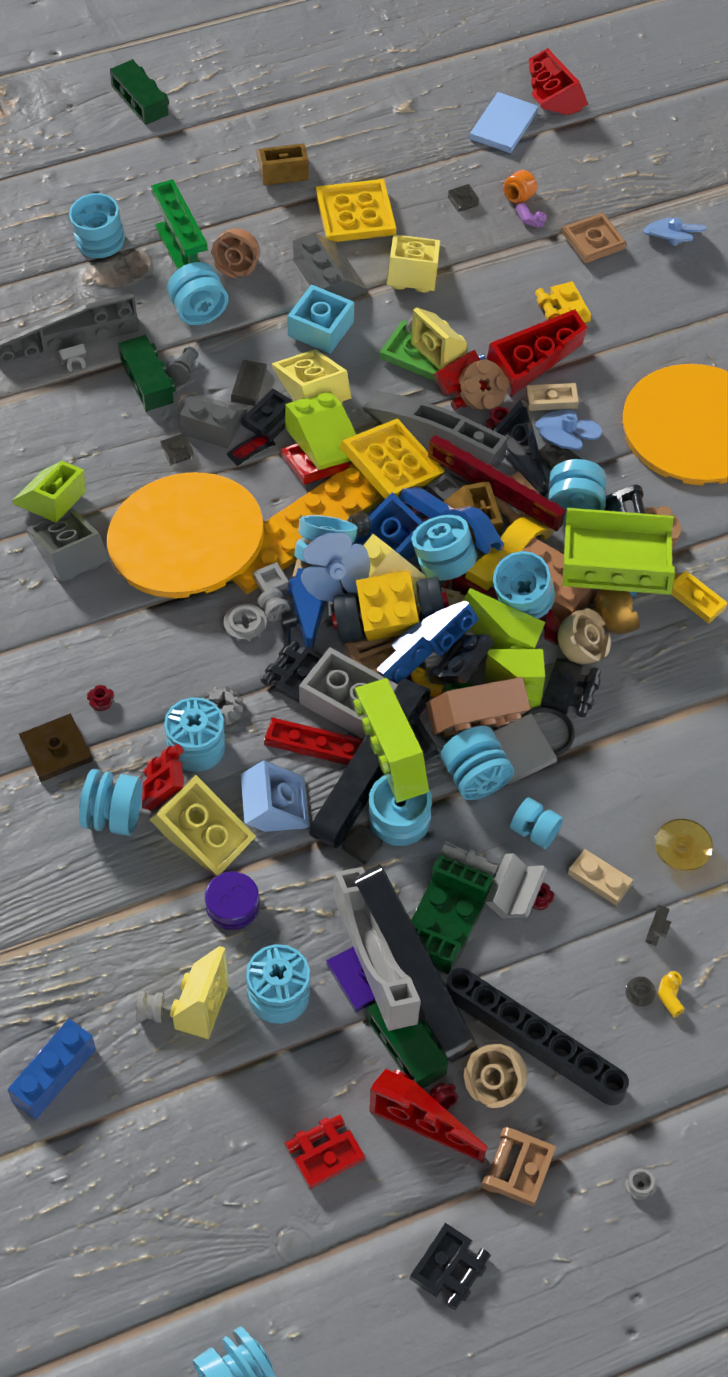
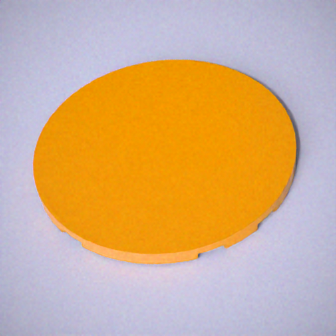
M679 364L656 370L641 379L627 396L622 414L625 440L634 455L644 465L666 478L670 476L683 480L682 483L685 484L727 483L728 371L703 364Z
M199 472L175 474L143 486L122 503L110 522L107 533V548L115 570L132 587L154 596L187 598L190 597V594L204 591L207 594L224 587L227 581L236 575L240 576L249 568L257 557L263 543V517L253 495L242 485L231 479L216 474Z

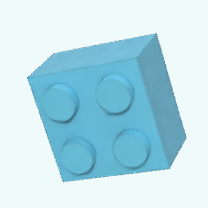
M311 284L287 316L288 336L331 354L354 323V302Z

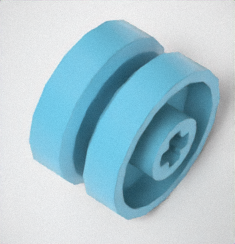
M194 262L184 265L176 270L168 281L167 294L184 323L203 325L219 317L226 309L228 293L212 265L205 262Z
M573 459L563 461L551 470L548 500L558 503L566 510L564 521H566L567 508L605 510L606 474L604 469L588 460Z
M319 515L302 516L299 521L298 533L303 538L297 540L294 555L296 558L306 562L303 557L304 548L315 538L327 533H345L354 543L358 527L349 521Z
M441 515L420 524L413 532L412 543L418 556L422 573L428 578L438 577L440 581L450 580L463 575L475 565L478 556L465 519L455 515Z
M386 775L382 776L374 783L369 793V825L373 834L382 842L392 846H407L418 842L426 835L431 824L432 794L430 790L428 793L396 803Z

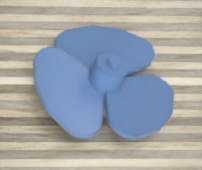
M665 218L647 225L643 233L668 239V243L676 246L682 243V241L693 240V236L685 232H704L707 230V226L683 224V221L679 218Z
M571 409L552 411L543 415L535 424L539 435L546 441L570 450H580L583 447L582 441L577 436L586 440H597L602 434L600 425L588 419L577 421V413Z
M327 533L315 538L304 548L303 557L307 563L325 566H311L304 569L301 574V581L307 592L319 600L333 602L334 596L342 595V585L348 593L353 592L357 594L356 580L369 578L371 563L367 549L361 544L352 545L351 538L345 533Z

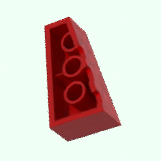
M576 309L491 342L487 360L497 364L509 379L507 394L509 397H512L583 345L587 326Z

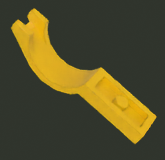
M532 517L517 519L501 537L504 543L502 551L492 548L489 554H485L466 572L465 578L488 590L494 585V571L503 558L511 553L523 551L529 542L538 535H541L543 540L548 539L554 530Z
M688 571L675 573L672 596L709 624L726 609L728 602Z

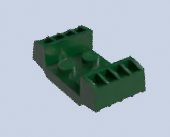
M441 854L432 868L431 881L411 921L437 970L449 975L460 958L480 917L494 877Z

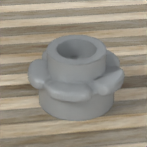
M635 1169L628 1174L629 1178L625 1181V1188L628 1193L633 1194L632 1196L635 1199L645 1200L647 1196H652L655 1193V1178L651 1172L646 1169ZM638 1182H642L644 1186L639 1187Z

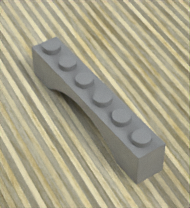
M363 867L335 872L333 898L388 1031L417 1025L421 1000L412 979L400 969L383 934L354 881L355 877L365 872Z

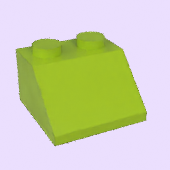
M489 649L486 658L484 684L523 677L530 708L540 707L545 681L543 649Z

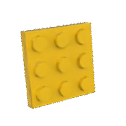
M384 179L316 186V198L325 238L334 242L396 235V225Z
M398 418L347 438L340 445V449L384 499L392 492L399 497L402 489L417 486L423 487L445 473L436 461L428 457L426 449Z

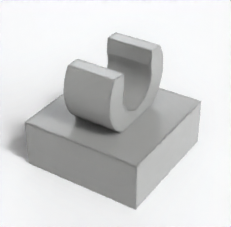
M84 344L59 350L58 357L61 365L66 364V370L69 374L73 373L71 364L74 362L80 364L81 370H85L86 363L84 358L86 351Z
M277 562L253 572V579L262 593L271 588H279L282 591L289 587V581Z

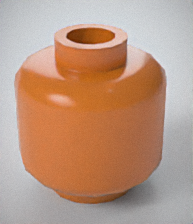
M526 170L516 171L503 184L504 195L514 204L526 202L537 191L535 177Z

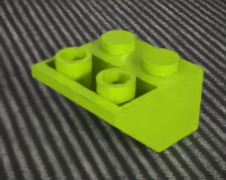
M62 460L42 470L12 500L13 504L57 523L85 494L84 469Z

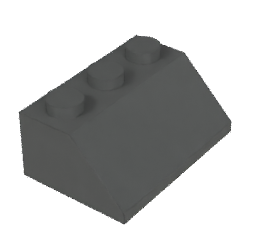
M316 233L293 240L294 262L310 286L312 284L348 300L368 293V289L336 242Z

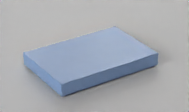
M497 92L470 132V140L511 154L538 113L539 106Z

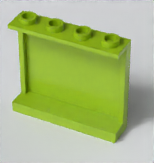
M567 508L562 586L672 595L675 566H672V526L674 516Z

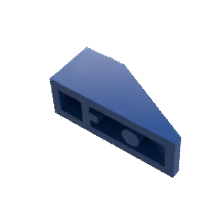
M298 568L295 578H290L288 593L292 594V605L297 616L305 648L308 646L313 649L326 601L319 600L307 592L301 581V574L304 569Z

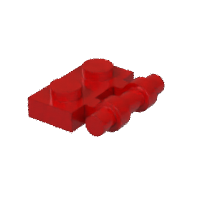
M475 349L433 374L444 396L453 392L456 399L451 402V406L454 410L467 407L460 395L462 390L461 384H459V377L467 365L480 361ZM479 380L481 384L480 390H487V383Z
M180 744L165 748L161 752L160 757L152 758L147 763V767L143 769L147 779L143 781L142 809L154 810L183 788L182 762L178 760L184 749Z
M340 1114L331 1119L326 1117L320 1120L318 1126L306 1132L301 1130L294 1134L293 1139L284 1143L289 1154L299 1149L304 1153L295 1158L294 1162L309 1190L365 1161V1155L350 1130L338 1135L336 1130L345 1126V1122ZM324 1136L328 1139L327 1142L316 1148H313L311 1144Z

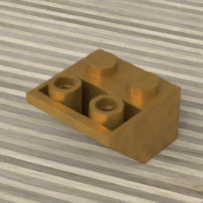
M305 143L256 150L263 186L309 180V159Z
M489 481L464 485L443 501L454 509L469 506L480 509L489 517L501 538L503 521ZM467 521L470 534L472 537L471 539L473 540L474 545H476V538L474 535L473 528Z

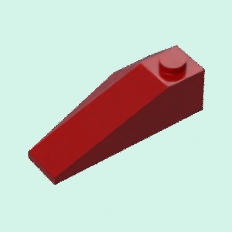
M549 48L529 58V68L532 76L531 85L533 88L532 96L541 108L570 115L579 112L584 106L588 105L580 81Z
M385 1068L370 1089L369 1112L482 1163L484 1162L488 1146L415 1081L411 1080L406 1073L399 1070L390 1071Z

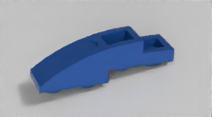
M467 601L451 605L430 615L411 627L391 644L395 652L377 668L381 676L399 684L402 679H406L433 652L441 657L479 620L478 616Z

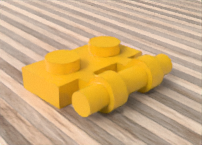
M573 281L550 287V295L545 293L543 288L535 291L536 301L539 307L544 309L546 320L576 309L584 323L591 321V313Z

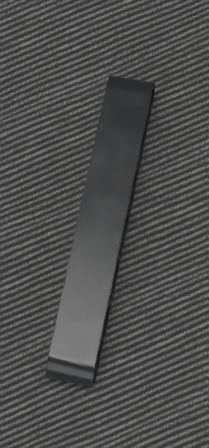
M402 679L394 693L412 729L425 709L431 691L429 688L415 682ZM366 735L310 827L309 834L312 838L334 848H338L342 844L368 802L369 793L374 783L385 774L381 769L378 755L373 752L370 735Z
M381 864L355 877L354 881L400 969L411 977L421 1000L420 1007L449 1061L454 1063L478 1050L475 1039Z
M456 968L449 973L446 987L457 1007L603 1103L615 1106L624 1100L629 1086V1078L623 1070L465 968ZM456 983H462L467 988L459 990L456 989L453 985ZM486 999L490 1001L492 1004L489 1006L480 1005L478 1001ZM512 1016L515 1019H517V1021L514 1023L506 1022L503 1019V1017ZM529 1033H539L543 1038L535 1040L529 1036ZM563 1049L568 1053V1056L561 1057L554 1050ZM589 1066L594 1070V1073H584L580 1067ZM615 1083L621 1090L612 1091L606 1084Z

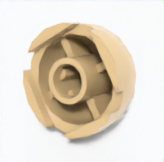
M583 609L572 613L562 621L558 629V643L561 651L570 661L578 664H590L608 655L611 648L610 633L605 634L602 627L605 625L603 618L591 609Z
M492 1044L483 1046L470 1055L463 1075L465 1087L474 1100L486 1104V1107L499 1108L519 1098L526 1088L528 1073L526 1064L517 1051L503 1044Z

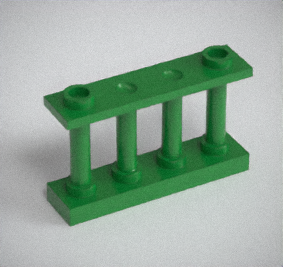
M174 179L151 185V193L164 216V221L156 223L155 229L174 266L178 270L184 265L200 262L198 253L207 251L208 245Z

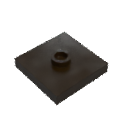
M71 713L19 733L20 740L40 782L93 761Z

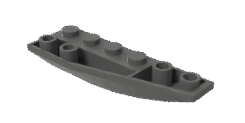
M125 294L82 304L57 312L12 332L0 339V364L139 331L134 294Z
M376 391L363 406V410L381 425L398 418L427 452L429 451V441L436 434L443 439L449 440L463 451L471 453L482 462L492 465L495 469L505 458L507 437L442 407L410 397ZM439 464L445 473L447 472L453 478L467 485L474 484Z

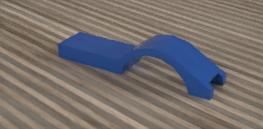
M419 486L402 489L399 498L429 518L441 515H455L467 520L474 531L476 548L482 552L489 554L492 547L502 551L504 543L489 517L480 509L471 506L454 509Z

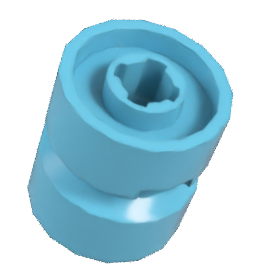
M528 797L516 811L511 821L510 829L523 837L530 835L531 842L546 849L558 834L564 818L550 809L543 811L542 804Z

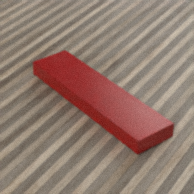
M272 717L264 738V745L348 765L364 739Z

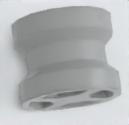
M271 588L264 591L257 601L260 608L265 610V616L269 621L282 619V614L289 612L291 608L288 601L283 599V593L279 588Z
M139 991L136 1009L137 1021L144 1022L146 1019H153L154 1022L162 1023L165 1001L164 993L157 992L155 995H148L147 992Z

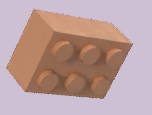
M533 538L523 549L525 552H532L540 556L548 565L555 590V599L551 610L560 623L572 613L586 609L595 598L598 589L562 586L564 554L536 538Z
M523 677L446 691L426 702L433 735L444 733L445 738L456 736L462 731L477 726L494 725V728L506 726L512 721L522 719L521 714L531 710Z

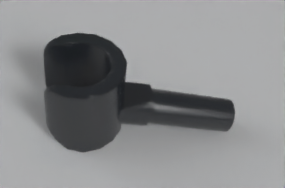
M295 611L282 614L281 625L284 632V646H288L291 642L290 627L298 626Z

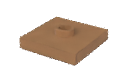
M604 213L562 227V234L585 264L626 249V241Z

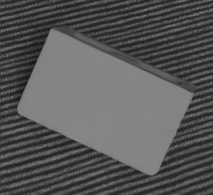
M514 853L505 854L485 903L502 919L528 917L547 869L543 865L527 867Z

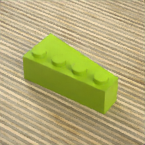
M384 678L356 687L357 699L353 700L355 712L358 717L362 716L361 722L366 735H370L373 752L378 755L381 769L386 775L396 803L428 793L429 787L423 751L388 679Z

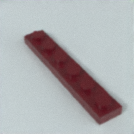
M435 434L429 441V458L474 484L489 481L494 496L557 532L562 527L566 510L558 503L539 495L537 491L527 488L513 477L501 473L492 465L486 464L475 458L471 453L456 447L449 440Z

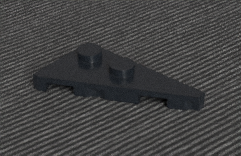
M519 400L493 431L507 437V458L540 495L545 496L549 490L528 404L523 400Z

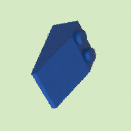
M392 492L357 529L356 540L352 545H364L374 534L408 561L416 555L411 539L413 532L424 522Z

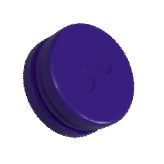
M225 872L213 878L205 891V906L209 919L216 926L226 930H238L251 924L260 908L259 890L255 882L249 876L240 872Z

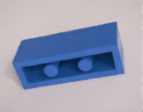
M68 1019L9 1086L7 1090L12 1103L36 1120L94 1053L96 1047L93 1036L71 1019Z

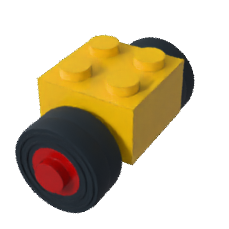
M410 570L356 580L359 600L356 593L353 592L334 596L335 612L332 613L334 629L338 628L342 643L364 640L365 634L368 641L402 635L420 622L418 610H421L422 618L425 619L449 607L447 592H442L438 577L417 580L418 599H416L413 579Z

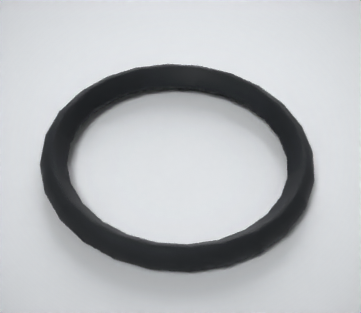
M539 707L529 710L522 718L529 714L534 715L544 712L557 715L566 723L569 730L568 741L561 749L554 751L556 757L565 753L571 747L575 738V730L571 720L561 711L550 707Z

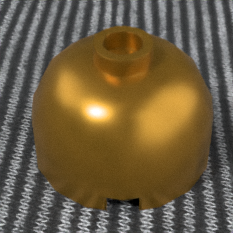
M600 589L594 599L595 608L592 610L603 618L605 622L603 627L606 631L620 635L640 628L637 611L633 612L631 603L634 602L629 591Z

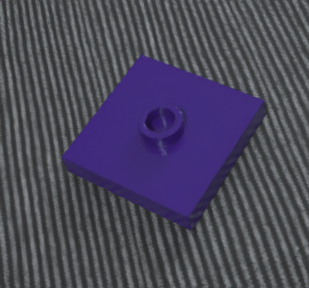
M354 947L326 960L327 967L355 1013L376 1003Z

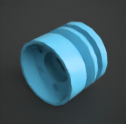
M92 193L82 196L70 207L69 218L79 251L91 258H105L118 252L124 245L125 233L117 202L111 196L102 193Z
M520 551L509 554L499 562L493 576L498 600L537 619L547 614L553 606L555 590L549 567L543 558L532 552Z
M194 697L180 700L170 708L165 716L164 723L167 747L174 746L175 744H180L183 747L184 752L178 760L182 762V769L188 772H202L217 765L225 754L226 746L224 719L221 710L209 700Z
M477 726L467 729L454 736L441 750L440 758L447 771L454 776L453 781L458 787L461 796L466 800L481 799L495 793L504 787L514 775L515 769L508 760L506 753L501 750V744L490 727Z
M91 769L87 775L80 797L79 820L81 828L91 829L94 825L96 831H102L107 820H109V830L111 833L131 836L136 828L141 809L143 794L142 778L120 774L114 786L112 772L107 771L102 776L101 770Z
M278 944L264 947L253 955L247 965L246 973L247 995L251 1009L259 1018L269 1023L283 1024L298 1018L304 1013L310 1000V969L306 958L298 950L288 945Z
M241 1326L233 1331L238 1347L229 1337L225 1336L222 1338V1344L227 1354L223 1358L210 1347L192 1360L199 1377H276L273 1365L261 1345Z

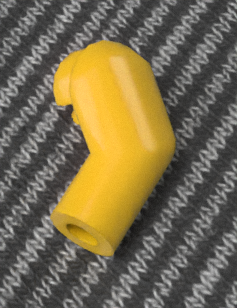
M417 667L411 673L413 682L430 689V697H437L445 692V685L430 683L427 676H425L423 668Z
M670 971L661 979L658 997L672 1017L675 1018L685 1011L684 1006L676 997L679 985L682 984V977L678 972Z

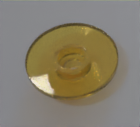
M674 819L662 825L658 830L655 838V849L659 858L669 867L680 871H693L701 868L708 862L713 851V842L708 831L699 823L689 819ZM678 847H684L687 851H680Z

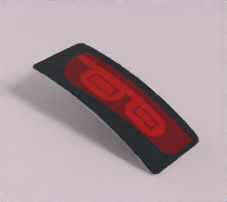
M256 435L233 448L227 453V456L236 466H240L252 456L276 445L273 440L268 442L266 437Z

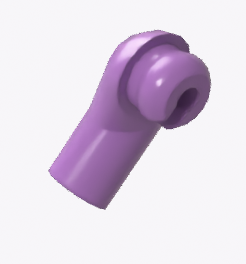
M520 203L516 206V211L523 224L535 228L544 226V222L547 220L545 213L538 211L535 215L531 214L526 203Z

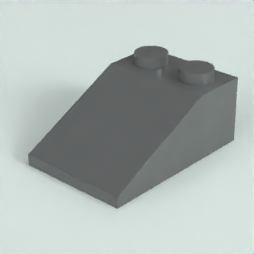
M73 508L69 509L57 523L46 519L26 528L28 535L51 572L61 582L72 580L78 574L87 570L97 569L102 563L109 561L100 533Z

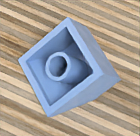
M265 760L240 774L244 821L246 825L264 832L305 829L310 826L304 776Z

